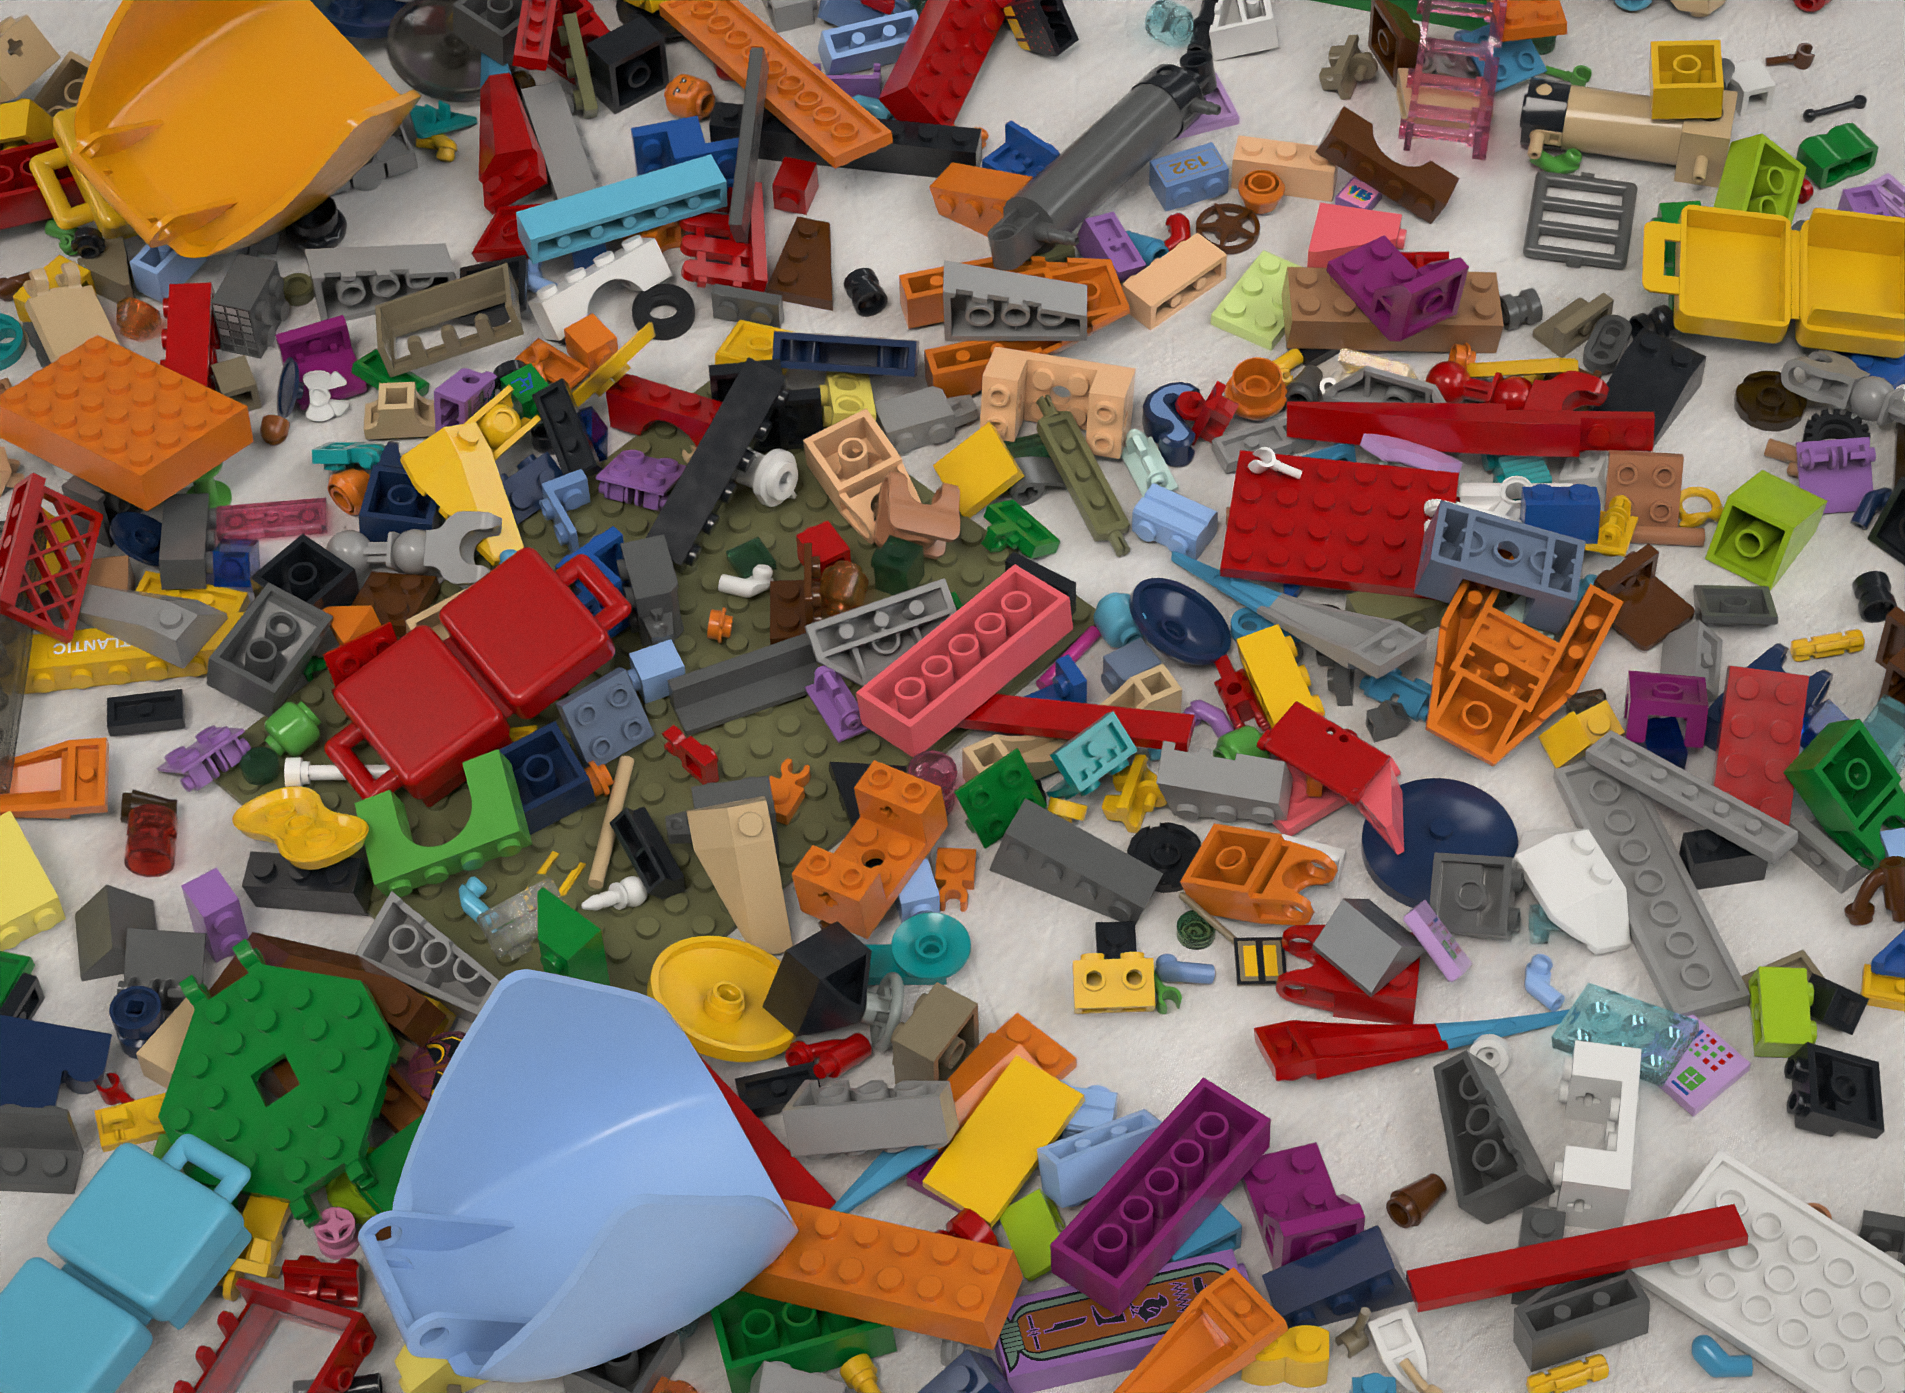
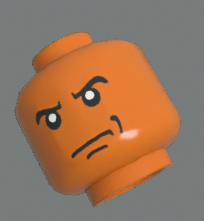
M689 74L676 76L667 84L664 91L668 111L680 118L698 116V119L701 120L712 112L715 105V95L711 85L706 80Z

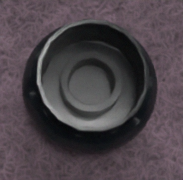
M329 197L310 213L287 226L285 232L290 243L304 252L305 249L334 248L345 237L347 221L343 213L337 209L334 199Z

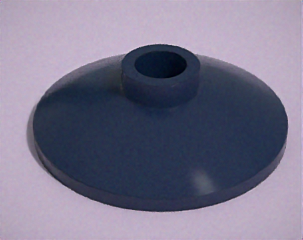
M137 512L117 514L110 523L109 532L118 548L129 555V557L141 563L159 566L162 523L150 516Z

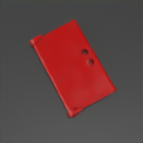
M1298 701L1289 708L1271 730L1267 729L1256 745L1262 751L1270 752L1343 796L1353 806L1364 796V790L1390 760L1389 755Z

